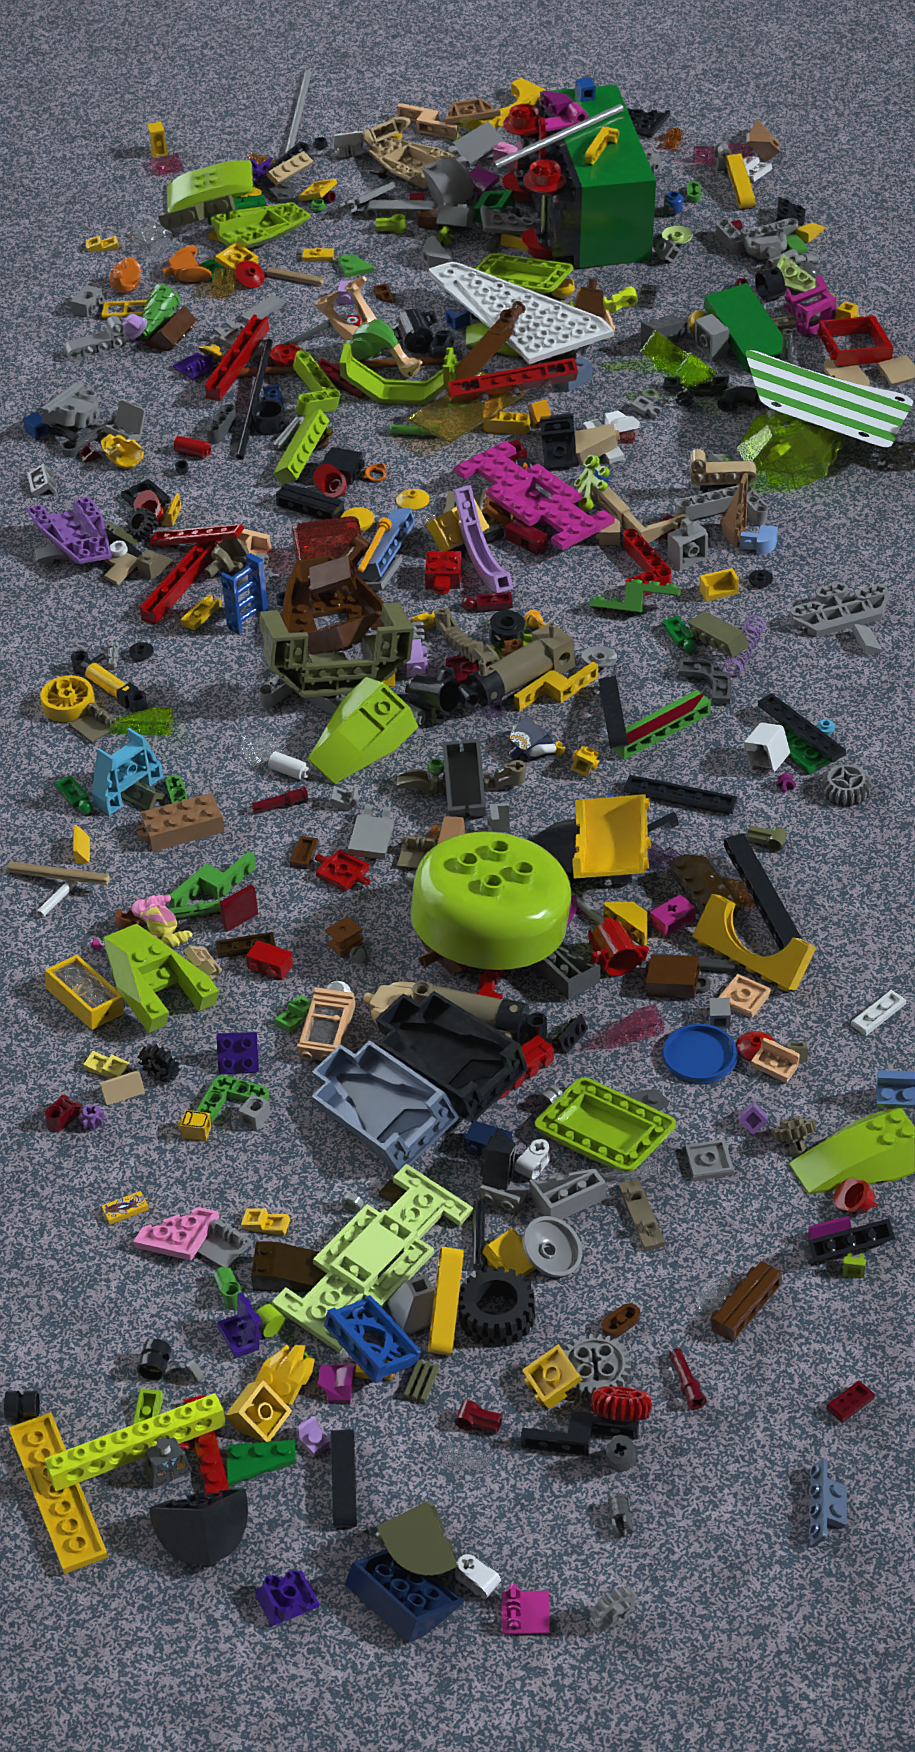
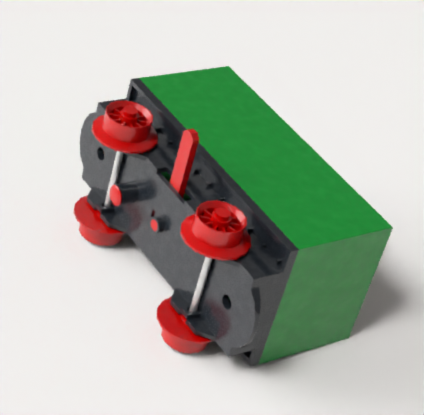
M596 86L595 100L581 102L575 94V88L551 90V92L564 93L573 102L578 103L587 112L588 118L619 104L623 106L624 110L515 160L514 171L505 174L502 178L504 187L508 190H513L516 201L526 202L533 200L540 222L522 234V242L528 247L529 255L538 259L569 256L573 268L652 260L656 179L618 86ZM541 103L540 105H515L511 107L509 116L503 121L504 129L511 134L517 135L518 150L566 129L546 132L545 119L554 116L542 107ZM602 127L618 129L619 137L617 143L608 142L593 165L585 163L586 151Z

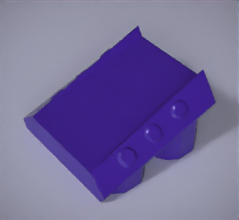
M294 1570L288 1571L283 1578H279L276 1575L266 1576L262 1586L255 1589V1599L258 1600L268 1619L269 1626H275L319 1607V1602L302 1570L298 1572Z

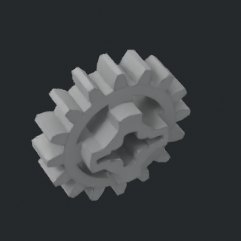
M623 1585L619 1590L614 1588L611 1593L607 1592L602 1595L598 1600L599 1604L592 1607L594 1611L589 1614L591 1622L599 1631L602 1629L607 1631L609 1627L614 1628L616 1624L625 1622L630 1617L629 1613L635 1611L634 1606L638 1604V1596L629 1586L625 1588Z

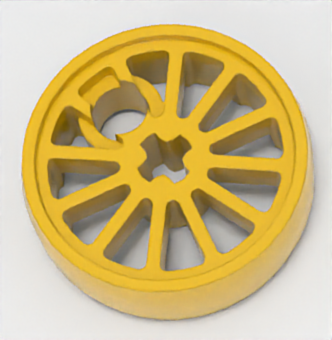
M67 675L57 677L46 683L40 693V702L44 714L49 719L65 723L74 722L88 714V705L95 703V696L91 684L86 679Z

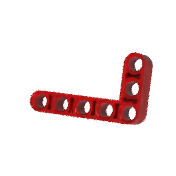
M629 528L624 530L623 547L645 572L628 578L625 582V591L627 582H632V579L642 580V584H649V581L659 582V586H666V583L672 584V570L636 529ZM646 592V593H645V596H648V595H651V594H654V593H648V592Z

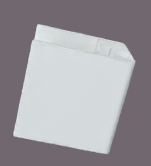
M759 723L743 743L751 769L754 766L772 768V772H775L790 754L782 725Z

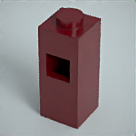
M517 518L505 526L506 540L535 555L547 549L548 534L533 526L526 525Z

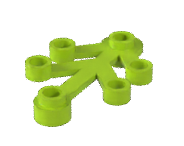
M589 455L585 459L584 466L586 468L574 482V486L578 488L577 491L581 493V500L576 503H578V507L583 511H590L594 506L591 500L593 484L601 492L605 491L608 487L605 481L599 480L594 476L595 470L603 478H606L610 473L608 468L599 464L600 459L596 455Z

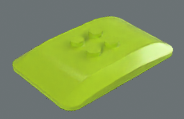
M251 161L222 162L190 171L177 177L167 185L168 213L230 194L232 198L251 193L253 191Z
M494 253L489 254L475 269L533 292L546 294L554 291L573 271V265Z
M585 1077L573 1082L563 1092V1095L558 1097L535 1120V1127L549 1138L590 1159L623 1172H631L675 1130L676 1121L673 1117Z

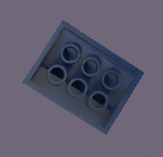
M387 1549L353 1562L344 1584L407 1643L424 1637L464 1603V1600L436 1575H421L405 1569L393 1559Z

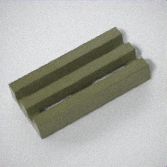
M107 521L105 524L106 528L129 543L135 545L138 542L137 538L114 523Z
M419 1359L405 1389L404 1399L425 1404L438 1374L439 1364L431 1365V1362L426 1361V1363H423ZM421 1368H423V1371L416 1385L413 1395H411L412 1389L415 1385ZM431 1370L432 1372L421 1397H418L427 1373Z

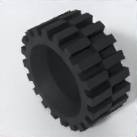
M492 1267L486 1268V1273L478 1270L476 1271L475 1278L470 1275L466 1278L467 1284L463 1282L460 1286L458 1313L461 1329H464L467 1337L472 1335L473 1342L478 1344L482 1340L483 1346L489 1347L490 1343H494L495 1348H501V1343L505 1342L506 1346H510L513 1339L517 1342L523 1339L522 1333L527 1336L530 1332V1327L534 1325L535 1298L534 1290L531 1289V1283L529 1280L525 1282V1276L521 1273L516 1276V1272L513 1269H509V1272H504V1267H498V1271H493ZM493 1295L507 1296L516 1301L513 1309L500 1315L484 1313L476 1306L483 1298Z

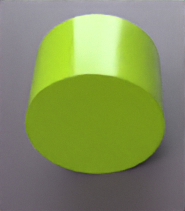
M266 1304L256 1311L262 1323L259 1326V1330L266 1338L272 1337L284 1327L285 1317L272 1304Z

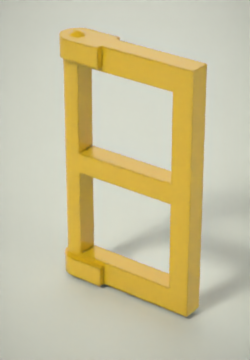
M147 300L104 302L102 319L111 316L127 317L131 313L142 316L143 312H128L129 306L145 305L146 307ZM124 306V311L108 313V307Z

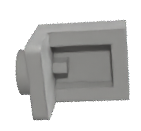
M334 786L329 803L350 811L352 806H356L359 801V788L355 786L351 793Z

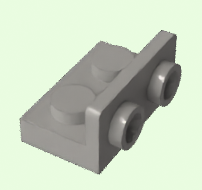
M43 463L27 473L31 492L35 497L45 493L48 489L53 494L57 493V483L54 480L55 474L50 467L47 468Z
M512 1184L508 1186L507 1190L485 1185L480 1187V1199H483L486 1204L500 1206L506 1211L519 1213L529 1196V1190Z

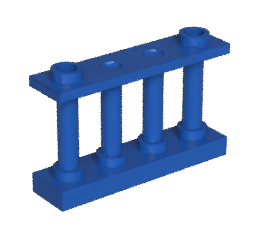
M252 553L245 556L246 567L233 577L224 572L221 573L227 628L238 634L242 633L241 623L255 613L260 614L262 611H269L263 560ZM248 575V581L237 588L236 582ZM249 589V595L238 602V596ZM251 602V608L240 615L239 610Z

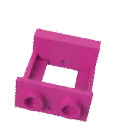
M822 275L815 277V288L793 297L789 288L786 289V296H784L786 303H784L787 312H790L791 315H796L797 308L795 309L797 304L816 296L818 298L817 301L803 307L807 308L821 301L822 292L828 291Z
M824 291L821 294L820 302L807 308L797 304L796 331L805 337L816 333L819 324L809 327V320L819 312H821L820 319L822 320L836 319L837 297L828 291Z

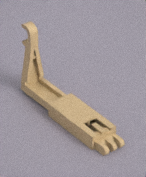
M593 484L592 497L606 512L620 521L622 529H636L648 543L672 529L677 530L681 520L685 518L690 520L688 515L682 514L670 520L648 525L645 528L631 514L627 504L609 486L605 491L601 492Z

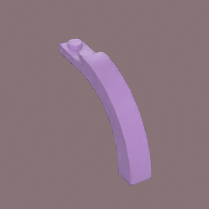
M471 485L453 489L460 518L461 534L477 573L486 586L495 593L513 589L510 572L500 567L486 543Z

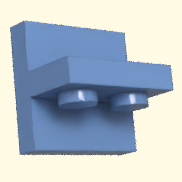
M878 1070L876 1081L877 1107L915 1108V1071Z

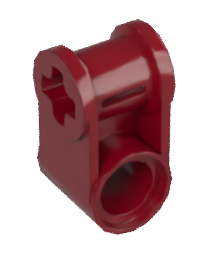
M65 1094L61 1095L56 1102L45 1110L47 1129L53 1133L63 1130L72 1120L80 1115L82 1104L73 1102Z

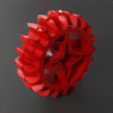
M600 1387L594 1390L591 1397V1410L596 1415L606 1419L629 1422L649 1418L652 1410V1397L644 1391L630 1387Z

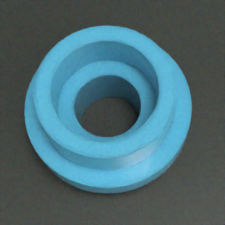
M821 720L817 723V728L826 735H830L835 730V724L830 720Z

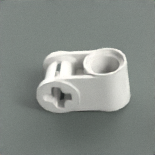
M542 1139L533 1141L528 1149L517 1159L514 1170L530 1179H536L550 1161L548 1142Z
M466 1554L459 1558V1566L455 1570L456 1579L475 1595L480 1594L482 1599H487L500 1583V1576L472 1555Z

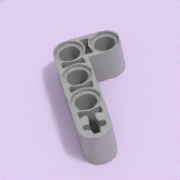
M111 316L106 321L107 331L66 342L63 349L68 359L74 361L123 348L126 345L125 328L117 316Z

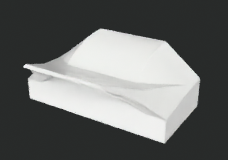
M619 411L605 413V423L603 426L614 424L615 430H619V432L640 427V421L633 416H626Z

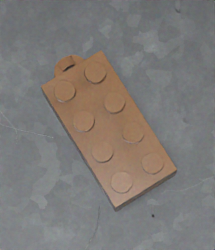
M212 793L140 812L142 824L137 828V836L141 841L149 842L152 852L225 832L223 816Z

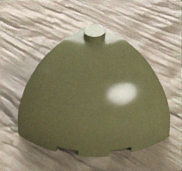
M426 1501L377 1526L379 1532L376 1533V1536L381 1546L385 1545L393 1559L413 1573L436 1575L459 1566L457 1558L453 1556L455 1551L450 1539L448 1540L443 1535L446 1529L432 1502Z

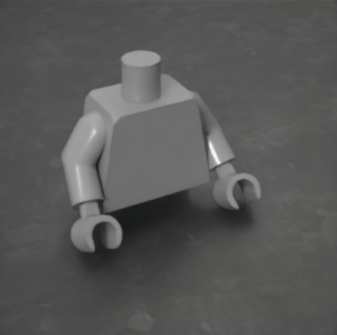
M785 223L783 228H780L779 224H777V234L779 236L750 239L748 238L750 233L748 228H746L745 232L742 229L740 231L739 237L744 240L743 242L748 254L758 259L773 258L780 255L787 248Z

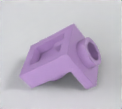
M314 1416L302 1421L296 1428L298 1441L313 1457L331 1446V1440L318 1427L317 1419Z

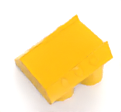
M510 1227L508 1231L493 1242L486 1244L482 1252L487 1257L488 1267H492L493 1270H498V1267H504V1272H509V1269H513L516 1272V1276L521 1273L526 1277L536 1269L525 1254L523 1238L515 1229Z

